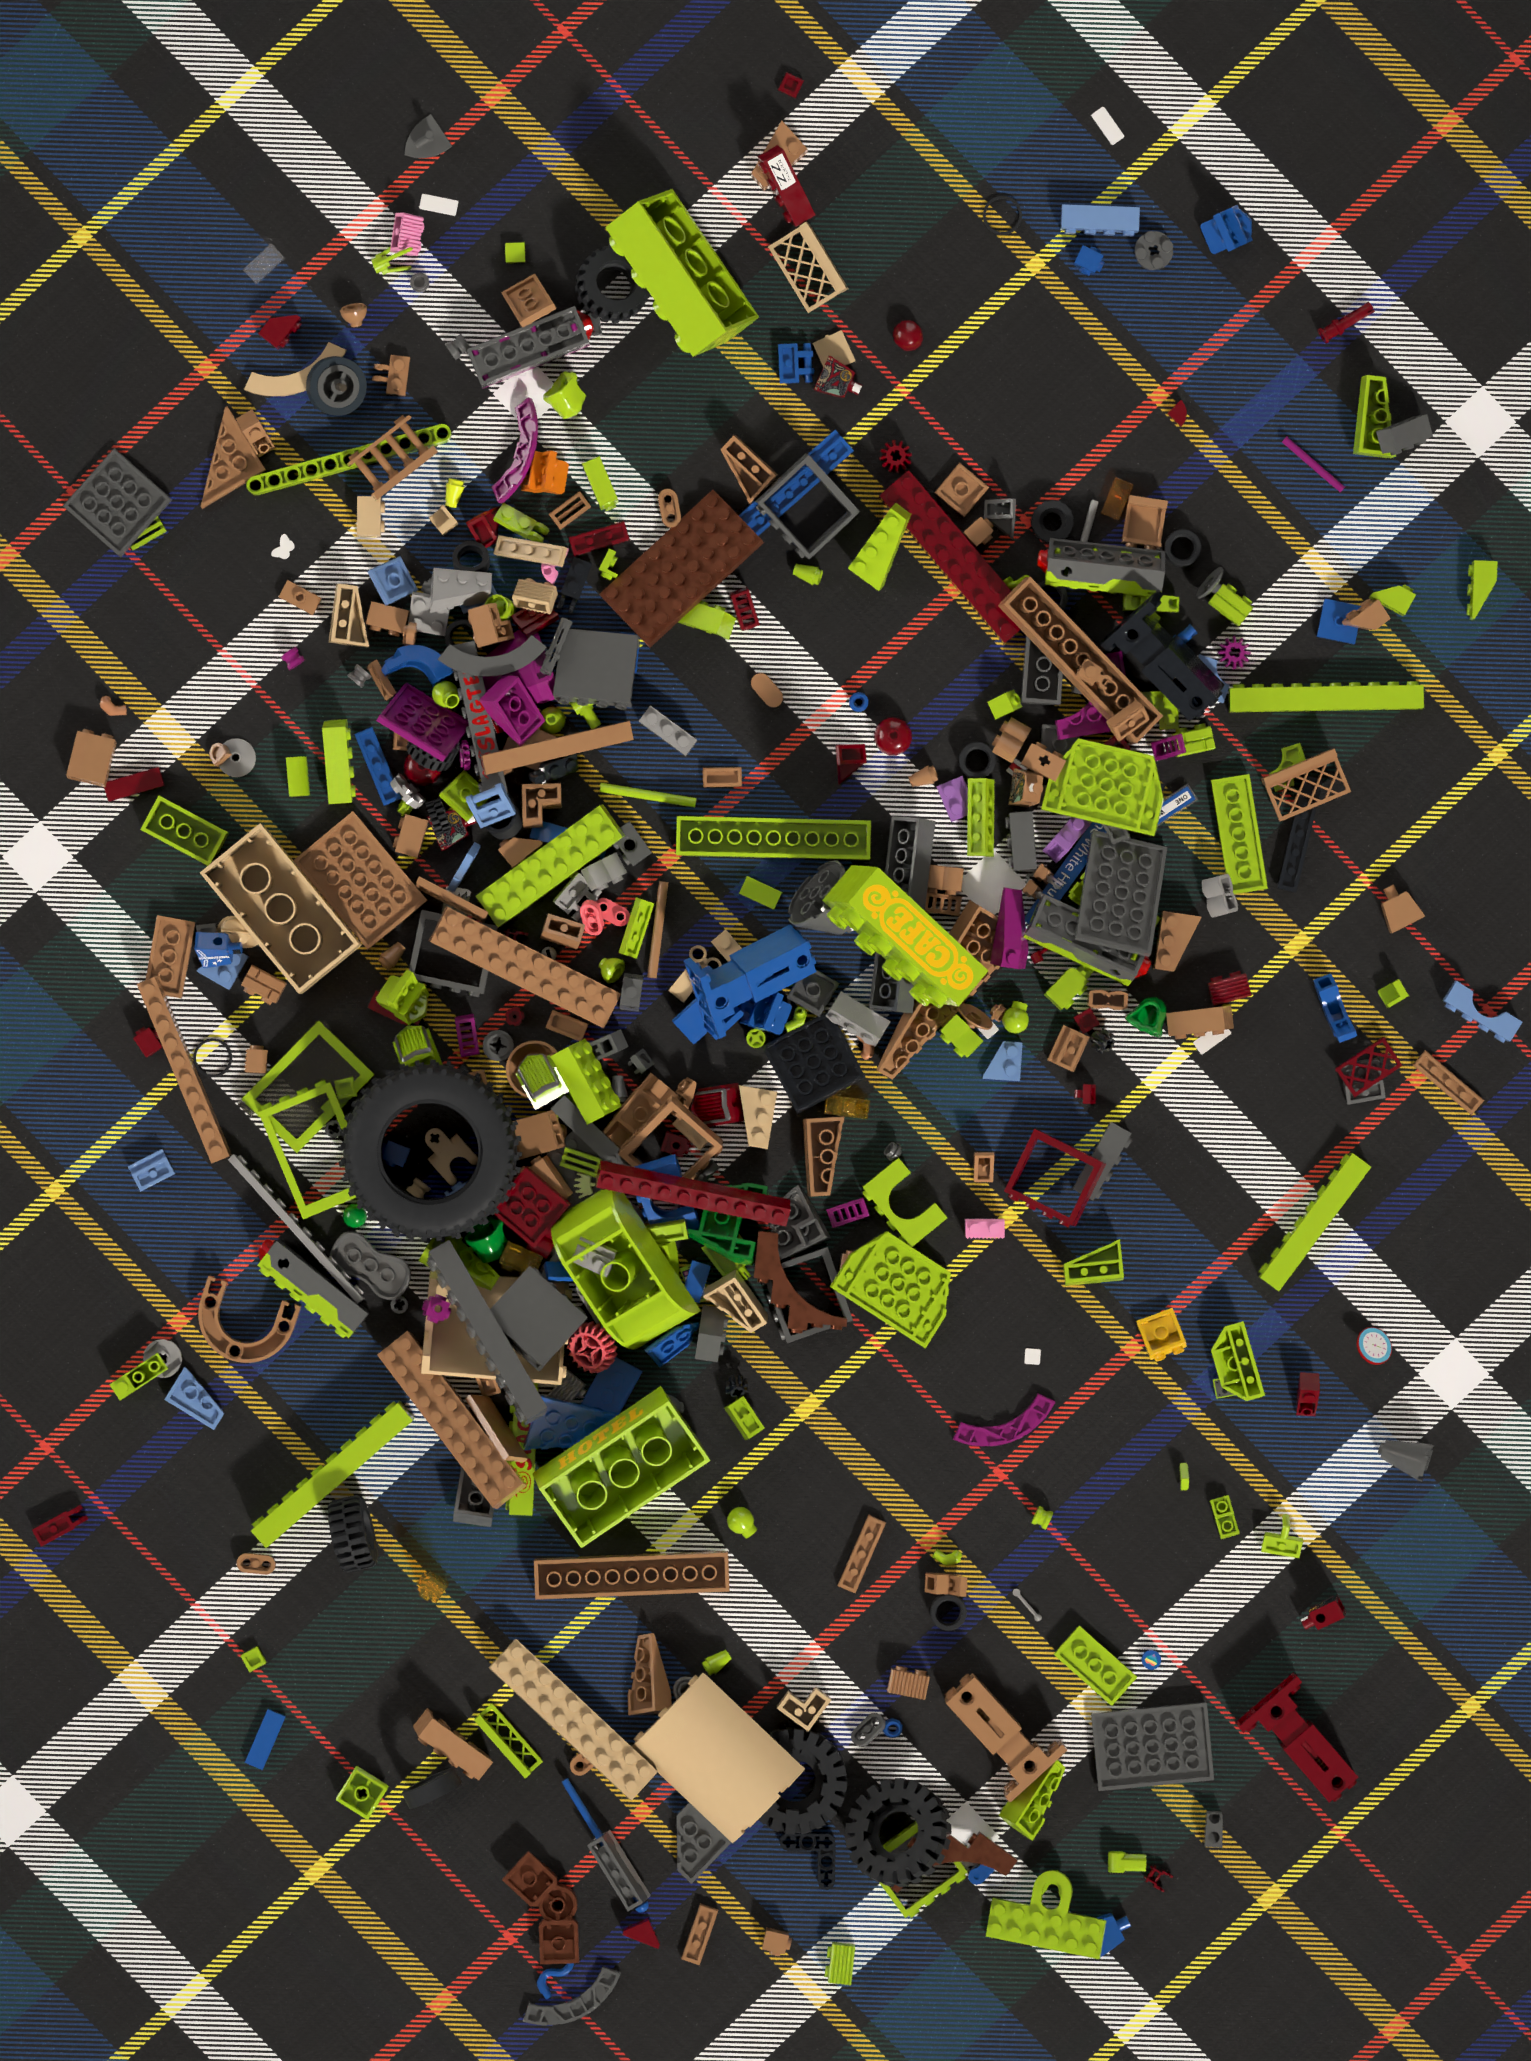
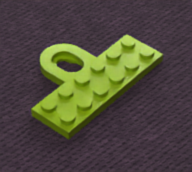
M1049 1870L1042 1873L1035 1880L1030 1905L992 1898L986 1937L1100 1959L1107 1920L1069 1913L1072 1884L1064 1873ZM1051 1884H1055L1058 1887V1893L1061 1897L1059 1906L1054 1909L1047 1908L1042 1902V1896Z

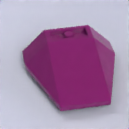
M517 630L513 633L515 639L502 642L485 657L509 653L528 639L524 633ZM537 632L533 636L542 643L539 633ZM545 650L525 667L505 674L518 676L535 704H544L555 700L553 696L555 684L553 672L551 676L540 672L546 657ZM503 675L483 677L486 692Z

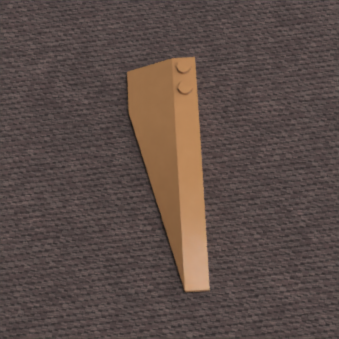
M971 900L968 901L949 934L976 958L988 972L966 999L977 992L976 989L991 977L990 974L995 969L998 970L1000 966L990 964L998 917ZM914 999L913 1014L903 1013L877 1067V1071L893 1080L910 1062L909 1059L915 1053L918 1054L923 1044L928 1039L931 1040L936 1035L935 1032L940 1027H943L959 1011V1006L944 1004L941 1008H937L930 1003L926 1007Z

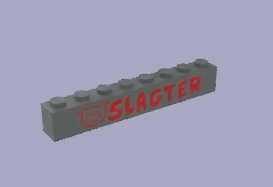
M475 641L452 645L464 653L478 656ZM453 670L455 681H460L461 688L457 689L459 699L464 700L465 707H462L464 719L468 718L467 736L468 738L472 737L473 745L470 746L472 757L476 756L477 764L474 765L476 776L480 775L482 782L478 784L480 793L494 788L496 784L502 783L506 793H508L503 771L488 775L484 774L481 755L497 752L499 749L492 718L480 702V698L486 693L483 677L472 676Z

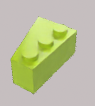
M701 600L678 623L706 631L710 634L713 633L729 640L736 618L725 612L726 608L718 605L712 608L708 606L707 602Z

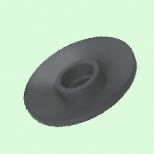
M1222 567L1215 569L1201 584L1196 593L1198 599L1205 597L1211 592L1215 594L1221 588L1219 582L1224 571Z

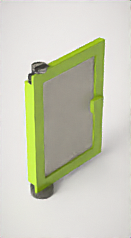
M325 1020L322 1023L318 1021L237 1104L249 1116L256 1113L260 1117L258 1113L259 1110H262L260 1106L269 1102L272 1105L279 1103L278 1099L289 1095L290 1098L298 1095L296 1091L306 1087L308 1090L315 1088L314 1084L325 1080L326 1083L331 1082L337 1097L334 1081L353 1077L357 1093L374 1076V1073L331 1032L333 1028ZM324 1093L270 1115L269 1119L275 1133L298 1153L335 1113L327 1093ZM352 1097L338 1100V1102H339L341 1108H342Z

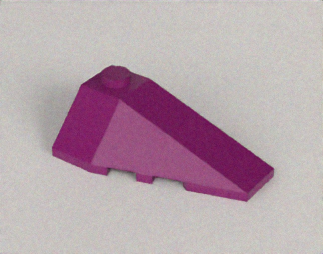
M1003 887L990 964L1000 967L1025 969L1029 949L1028 940L1023 938L1026 932L1022 890Z

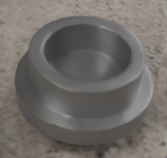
M415 273L410 279V285L414 291L424 292L429 287V278L424 273Z

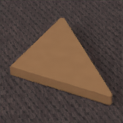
M228 406L224 409L200 505L202 509L247 483L249 478L266 471Z

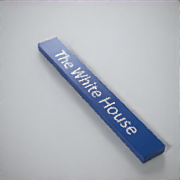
M1091 822L1090 826L1054 874V878L1064 884L1062 889H1058L1051 883H1048L1043 890V894L1056 900H1061L1087 863L1091 832L1097 830L1107 833L1101 824ZM1040 899L1034 902L1025 915V922L1029 924Z

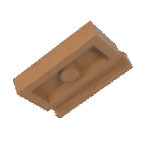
M1063 1025L1048 1061L1074 1072L1090 1037Z

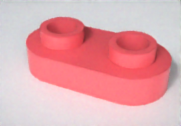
M600 898L596 901L599 905H607V910L601 911L603 919L620 927L628 924L630 913L626 908L607 898ZM619 913L624 914V919L621 921L617 919V914Z
M594 900L584 901L580 908L582 923L585 925L584 930L590 935H599L604 927L600 905Z

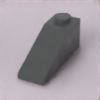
M621 1029L589 1043L597 1060L628 1047Z

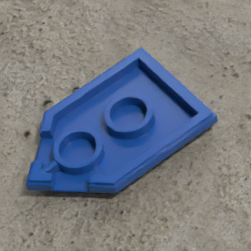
M691 1323L675 1326L644 1350L661 1367L691 1344L693 1340L692 1334L694 1331H697L699 1324Z

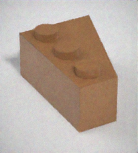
M1167 911L1161 912L1153 969L1175 971L1201 919L1200 916Z
M1231 1005L1166 1013L1169 1036H1175V1039L1187 1038L1186 1034L1201 1037L1205 1036V1032L1212 1031L1213 1035L1224 1034V1030L1234 1028Z

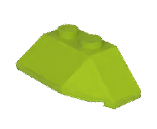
M1244 1321L1225 1326L1211 1349L1221 1387L1245 1401L1265 1396Z

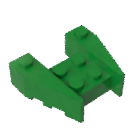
M743 1183L742 1185L734 1186L726 1185L769 1195L768 1186L753 1183ZM703 1210L699 1231L688 1229L689 1237L732 1262L753 1266L757 1249L756 1242L738 1239L743 1218Z

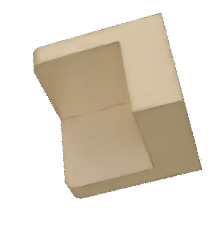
M443 504L439 510L429 517L430 521L443 536L458 525V522Z

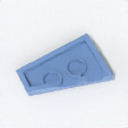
M185 1366L164 1400L215 1430L224 1412Z

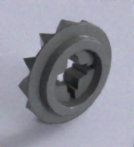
M502 1030L490 1032L483 1041L484 1053L494 1061L507 1059L514 1049L513 1039ZM500 1037L501 1044H504L507 1048H500L498 1054H496V1048L491 1046L490 1043H497Z

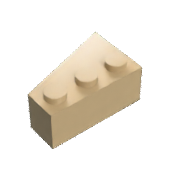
M739 1085L748 1146L768 1149L777 1091Z

